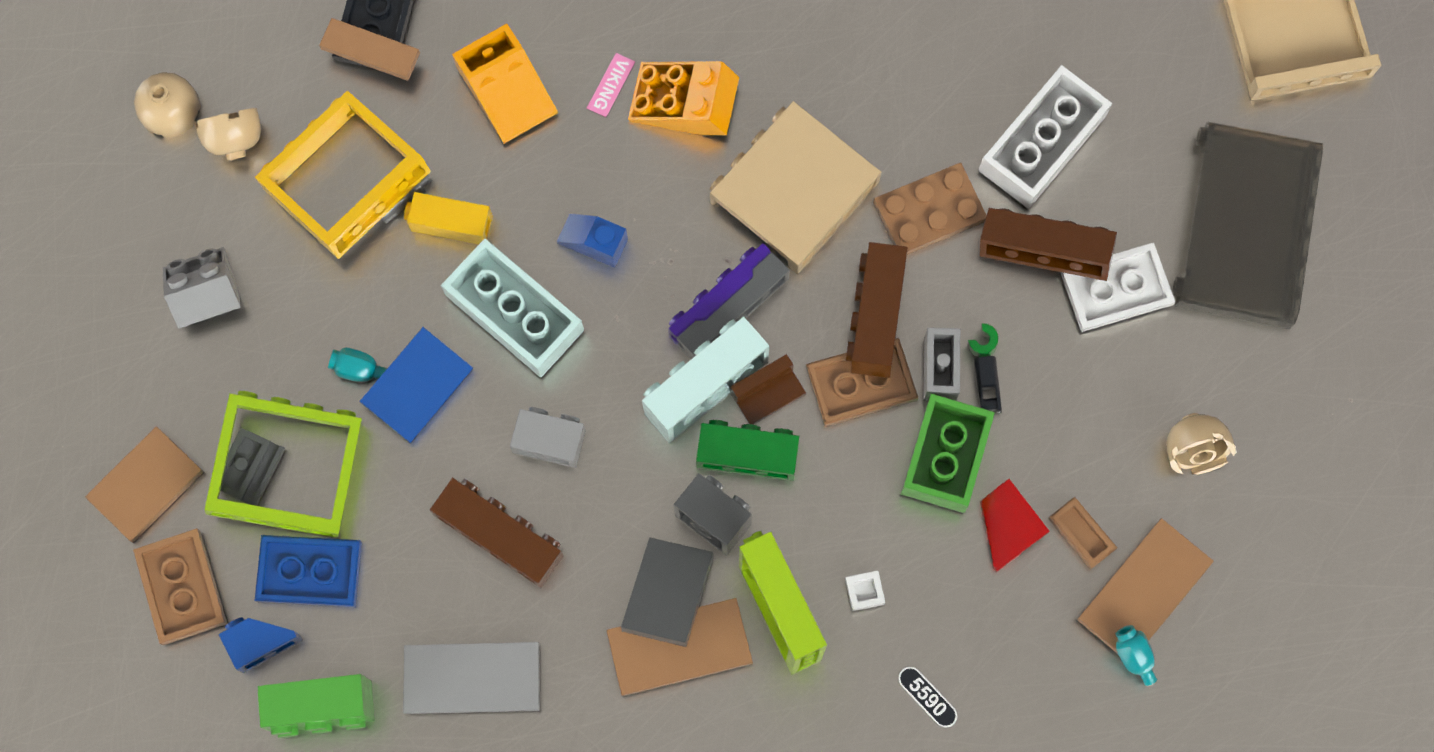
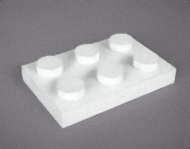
M1154 242L1113 254L1107 281L1061 272L1081 332L1169 307L1175 303Z

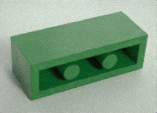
M709 420V424L701 423L696 468L794 481L800 436L793 435V431L789 429L775 428L774 432L761 431L760 426L753 424H742L741 428L728 426L726 421Z

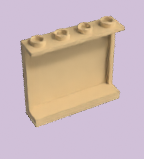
M1223 0L1251 100L1370 78L1381 67L1379 55L1370 54L1355 0Z
M793 101L787 109L783 106L777 111L772 119L773 124L767 131L762 129L757 133L751 142L753 146L746 154L741 152L731 163L730 167L732 169L725 177L720 175L710 187V203L712 205L719 203L787 259L788 267L798 274L878 185L881 171Z

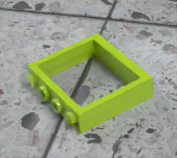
M238 391L237 395L229 393L204 509L206 515L338 538L362 418L356 417V413L349 410L337 409L336 413L323 411V406L312 403H304V406L300 407L290 405V400L280 397H271V400L268 401L257 399V394L248 391ZM238 408L349 429L331 519L219 499Z
M762 531L753 533L752 536L743 540V545L739 546V569L792 675L821 661L827 644L772 532L764 535Z

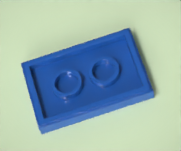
M422 327L359 402L407 442L411 443L473 370V367L427 329Z
M261 535L254 601L262 603L356 607L362 542L349 539Z

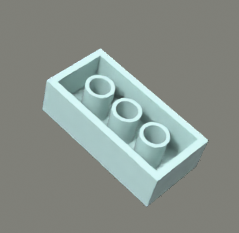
M484 239L441 285L446 297L540 378L584 332L582 320L487 239Z
M744 316L737 322L734 319L729 321L719 331L721 335L712 343L709 340L705 341L695 350L694 354L696 356L688 363L684 361L678 363L669 372L671 377L662 384L659 382L654 383L643 394L645 396L642 400L644 415L669 444L730 394V386L755 373L768 362L769 344Z

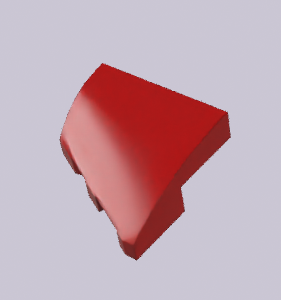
M1010 479L1006 480L980 501L982 516L985 518L987 541L990 544L993 559L992 567L996 572L1050 532Z

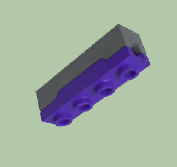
M764 243L757 249L754 247L748 249L741 256V263L735 269H726L717 278L716 282L718 284L710 291L705 289L700 292L692 302L694 305L686 313L680 311L670 320V327L668 328L670 339L690 359L696 356L694 354L695 350L705 341L709 340L712 343L721 335L719 331L724 325L733 319L737 322L743 316L747 318L789 279L790 270L770 252Z

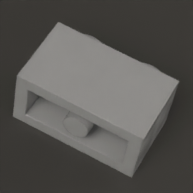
M927 328L924 337V401H928L931 394L957 400L960 394L961 329Z
M529 407L528 411L520 409L510 448L514 454L576 468L586 432L583 423H579V418L571 415L561 414V417L557 418L548 416V411L537 407Z

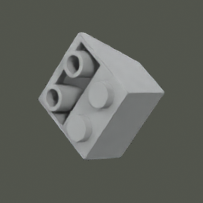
M224 247L206 249L200 252L198 256L187 260L177 259L163 267L164 298L178 329L241 308L239 291Z

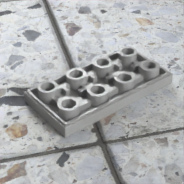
M539 642L404 645V714L540 711Z

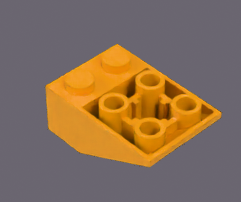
M507 23L452 54L457 70L503 144L558 113L523 47Z
M723 61L641 62L628 120L634 123L696 135H727L739 76Z

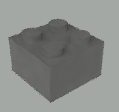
M698 473L673 504L675 516L727 556L751 526L752 514L748 511L751 507L740 497L734 495L731 498L722 491L724 486L711 475L705 478Z

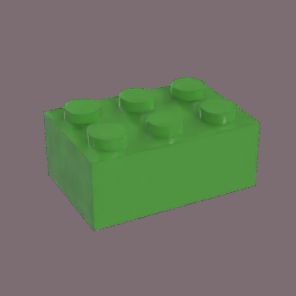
M931 394L927 402L901 495L965 513L969 506L995 412Z
M362 674L258 686L260 728L271 731V735H278V738L298 736V730L302 729L312 731V734L332 732V726L336 725L345 727L346 730L366 728V722L375 721L372 681Z

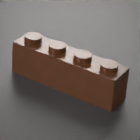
M989 207L980 238V257L1107 281L1117 232L1110 231L1104 227H1089L1068 220L1058 221L1047 219L1037 214L1026 215L1006 208L995 209Z
M869 242L868 253H861L859 272L865 273L863 283L857 282L855 301L860 302L859 312L852 313L850 331H855L856 336L855 342L848 341L846 361L852 362L851 373L890 378L908 247Z
M452 477L430 508V512L533 584L542 588L564 556L562 551L558 549L561 544L546 533L540 537L531 531L534 526L520 515H517L514 519L506 514L504 511L507 507L495 498L490 497L487 501L479 496L477 493L480 489L470 481L463 479L460 483Z

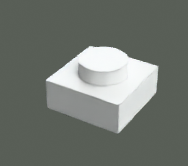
M878 571L845 578L852 611L885 605L886 602Z

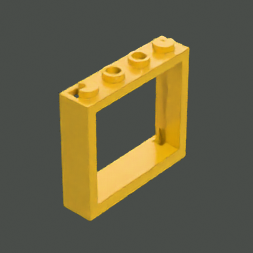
M347 90L341 97L336 98L324 113L317 119L312 120L295 140L290 141L278 156L265 164L255 178L278 204L339 259L431 171L419 153ZM357 114L405 158L333 227L326 231L288 196L279 185L348 120Z

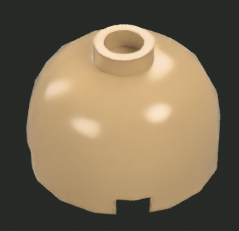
M162 72L151 75L141 83L135 93L134 106L138 119L149 132L162 135L163 137L172 138L183 135L194 126L198 110L200 112L201 104L197 92L185 78L175 73Z
M257 108L239 110L230 114L225 113L194 122L197 135L203 147L214 155H226L227 161L246 157L245 150L255 146L261 132Z
M1191 413L1184 416L1171 429L1166 441L1171 468L1183 474L1182 469L1193 468L1191 470L1192 475L1213 471L1228 463L1226 456L1230 453L1234 456L1236 453L1235 444L1228 427L1217 417L1205 414Z

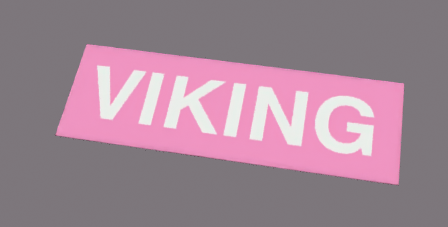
M616 53L587 109L607 117L635 61Z

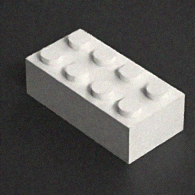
M1061 65L983 157L979 172L1029 209L1105 119L1112 102Z

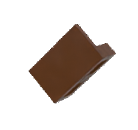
M787 354L730 386V394L748 424L754 425L806 395L804 388L793 372L794 365Z

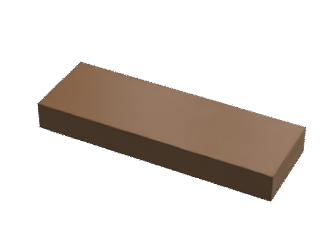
M331 18L319 44L321 50L407 81L420 55V51L417 48Z

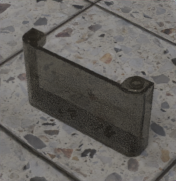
M1207 122L1205 127L1199 128L1196 138V146H1201V153L1204 154L1186 267L1181 277H1175L1172 288L1173 296H1177L1175 307L1290 329L1296 323L1300 311L1323 143Z

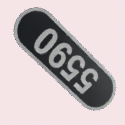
M914 667L904 668L899 674V683L939 726L947 728L954 725L957 720L955 708L918 669Z

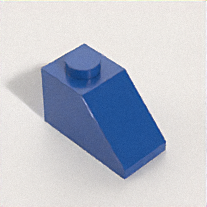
M569 214L556 242L615 268L626 246L628 236L626 228L598 216Z
M243 617L229 622L225 626L226 630L218 634L235 669L242 673L303 641L301 635L293 630L251 618L244 620Z

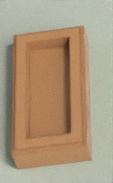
M1073 497L1048 518L1090 570L1117 549V546L1076 497Z

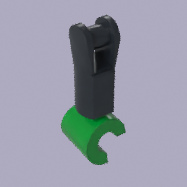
M982 323L980 329L981 336L986 338L989 343L980 345L976 340H968L967 343L969 351L978 357L974 359L979 408L997 411L1000 414L1002 413L997 362L996 357L991 356L997 348L999 336L993 326ZM994 390L995 398L983 399V391Z

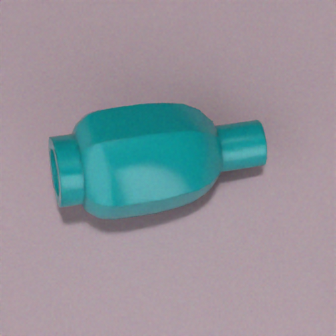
M347 347L342 348L340 351L333 349L328 368L333 369L338 377L362 383L368 382L373 378L379 379L387 369L378 366L371 355Z
M1133 625L1119 629L1115 635L1118 639L1116 650L1121 661L1128 671L1141 676L1145 686L1154 684L1157 681L1152 670L1155 657L1146 635L1142 631L1136 630Z

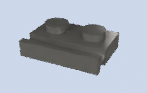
M240 428L228 452L220 492L241 502L257 506L285 451V447Z

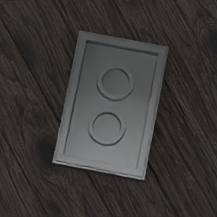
M649 537L621 625L622 632L687 647L714 558L713 552Z

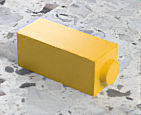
M414 192L412 202H407L404 211V220H407L411 232L478 245L484 239H488L493 218L490 206Z

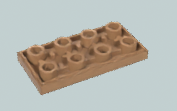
M1161 518L1077 620L1116 653V642L1118 639L1115 634L1125 626L1133 625L1136 630L1142 631L1149 641L1214 561Z
M737 598L699 607L687 647L622 632L621 626L606 630L622 696L753 664Z

